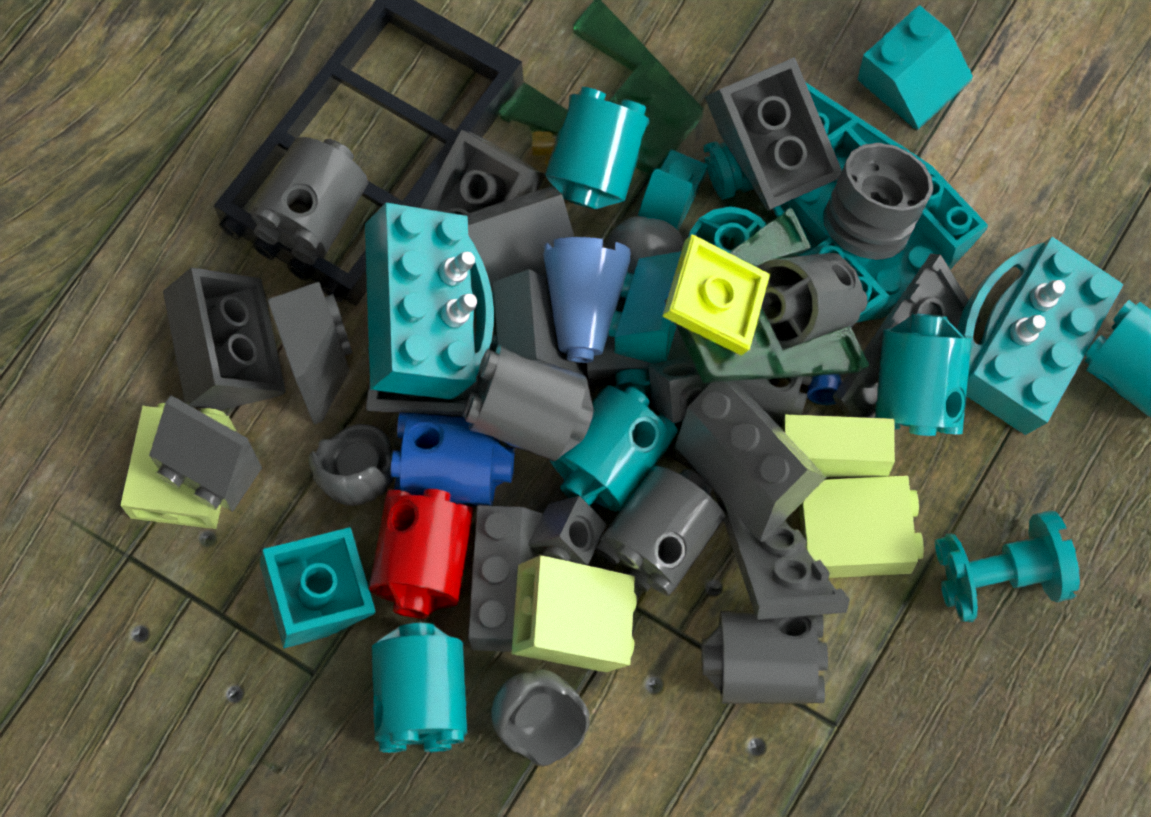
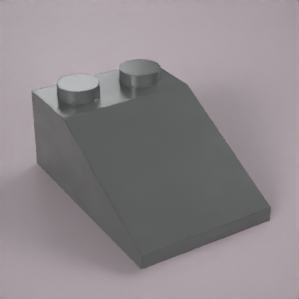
M795 57L705 96L722 139L767 210L839 178L842 172Z
M461 130L420 208L466 215L538 191L545 178V173L482 136Z

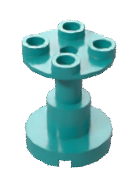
M1052 510L1033 514L1029 519L1028 539L1004 544L1002 554L974 561H968L964 548L955 534L948 533L943 538L935 539V553L940 565H944L947 580L941 582V591L947 607H956L961 622H974L977 618L978 609L976 588L1009 581L1014 588L1041 583L1044 592L1051 601L1056 603L1074 599L1077 595L1073 592L1078 591L1080 586L1079 566L1072 539L1063 541L1059 530L1067 529L1063 519L1056 511Z

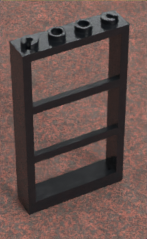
M376 0L215 203L214 208L220 220V228L234 239L239 240L243 237L253 243L254 249L263 257L269 260H274L276 257L286 263L288 270L299 279L307 281L310 278L315 282H319L322 285L321 289L328 296L333 294L336 301L342 302L345 299L354 306H357L367 293L366 250L348 273L324 258H317L313 265L306 264L298 260L291 253L292 249L287 248L278 241L273 245L256 236L253 230L257 224L252 219L251 214L243 210L244 206L284 157L294 140L302 134L339 85L343 84L445 144L403 201L369 181L361 195L379 207H382L387 202L420 208L460 131H468L483 137L524 83L522 61L414 0ZM388 23L395 25L492 81L456 131L351 71Z

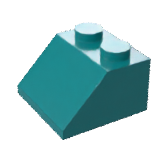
M918 5L863 55L857 80L918 131L972 81L973 75L951 31L922 6Z
M682 251L639 258L634 274L627 272L621 290V297L626 299L623 312L615 311L609 329V336L615 337V354L653 364L667 361L677 323L663 317V312Z
M351 527L262 549L260 568L283 649L326 638L375 614L376 611Z

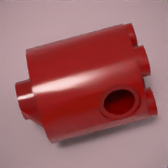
M425 489L423 496L411 495L400 490H388L386 492L369 591L377 597L394 602L393 612L398 615L410 618H427L430 613L437 609L451 608L458 604L473 508L450 502L451 494L446 491Z

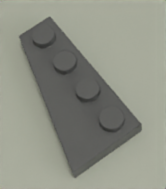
M930 253L838 390L832 396L845 417L875 418L883 329L895 327L912 314L946 316L947 320L957 329L968 298L941 254ZM979 316L977 317L975 327L982 321Z
M714 491L717 503L725 515L724 523L757 620L847 613L850 599L842 588L836 590L829 581L830 572L821 560L815 561L807 551V541L798 529L793 530L784 520L764 542H761Z

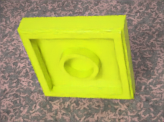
M692 234L684 242L663 317L742 356L750 350L770 274Z

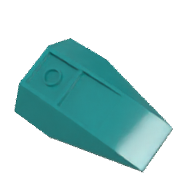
M806 83L841 170H843L853 150L865 144L883 143L897 146L913 154L925 165L932 177L933 192L904 249L892 258L874 260L856 256L844 250L830 237L824 226L823 211L838 179L772 208L797 256L837 253L856 271L862 285V290L867 295L868 302L866 309L860 313L857 322L881 319L891 312L930 253L941 254L951 270L983 235L989 225L932 165Z

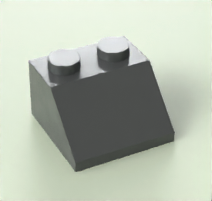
M170 395L165 402L149 454L158 468L156 475L175 488H179L183 483L195 490L194 497L214 510L221 505L233 512L262 469L248 438Z

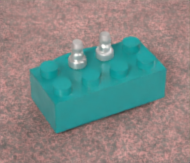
M386 202L365 223L370 390L453 400L476 382L481 360L486 349H489L494 326V306L486 269L474 243L468 236L467 216ZM474 309L476 310L477 318L475 344L473 333Z
M1054 237L1010 257L978 285L969 298L957 327L961 334L972 336L967 397L1024 435L1048 423L1124 284ZM1012 267L1018 268L1020 270L1018 276L993 306L984 329L983 337L976 344L973 340L975 323L987 294L1005 272Z

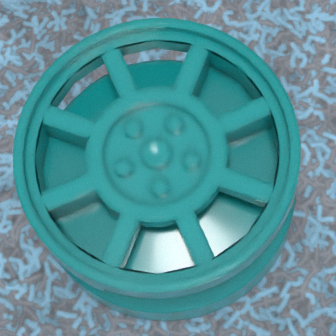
M717 141L704 144V152H709L710 156L704 158L705 164H708V175L717 195L722 200L733 197L735 191L748 192L754 189L725 142L719 144Z

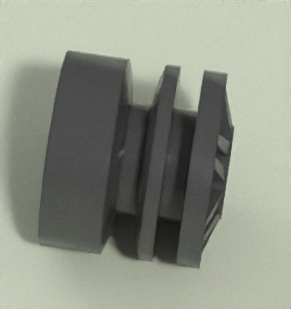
M883 143L862 145L851 152L843 167L837 184L823 211L824 226L830 237L840 247L856 256L874 260L892 258L904 249L933 192L932 177L920 160L897 146Z

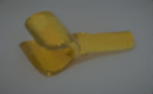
M533 132L532 154L533 156H545L547 167L555 144V137L551 132Z

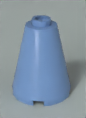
M589 237L555 239L554 248L548 243L544 244L543 256L558 349L560 352L567 354V360L589 363L593 362L594 356L603 353L612 317L615 313L631 261L630 248L621 243L615 242V250L603 248V239Z

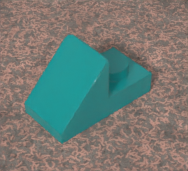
M670 150L661 169L655 168L651 175L638 216L664 220L679 230L708 173V164Z

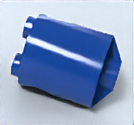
M400 412L397 436L398 439H402L401 451H393L391 462V477H396L394 490L423 496L425 489H439L450 493V502L456 504L492 506L496 487L503 482H512L514 447H503L500 445V439L469 431V422H466L464 417Z

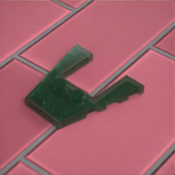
M594 0L573 24V33L633 71L609 102L619 105L622 100H629L646 107L644 116L648 117L650 122L641 139L639 157L635 168L652 174L655 168L661 169L670 150L676 151L703 118L704 108L602 0ZM524 82L500 109V119L508 123L513 120L529 126L531 131L548 136L549 133L557 136L558 131L564 124L568 110Z
M790 208L729 253L758 267L769 260L801 255L811 246L793 209ZM761 307L750 350L741 356L675 323L703 383L858 373L869 366L850 326L782 350Z

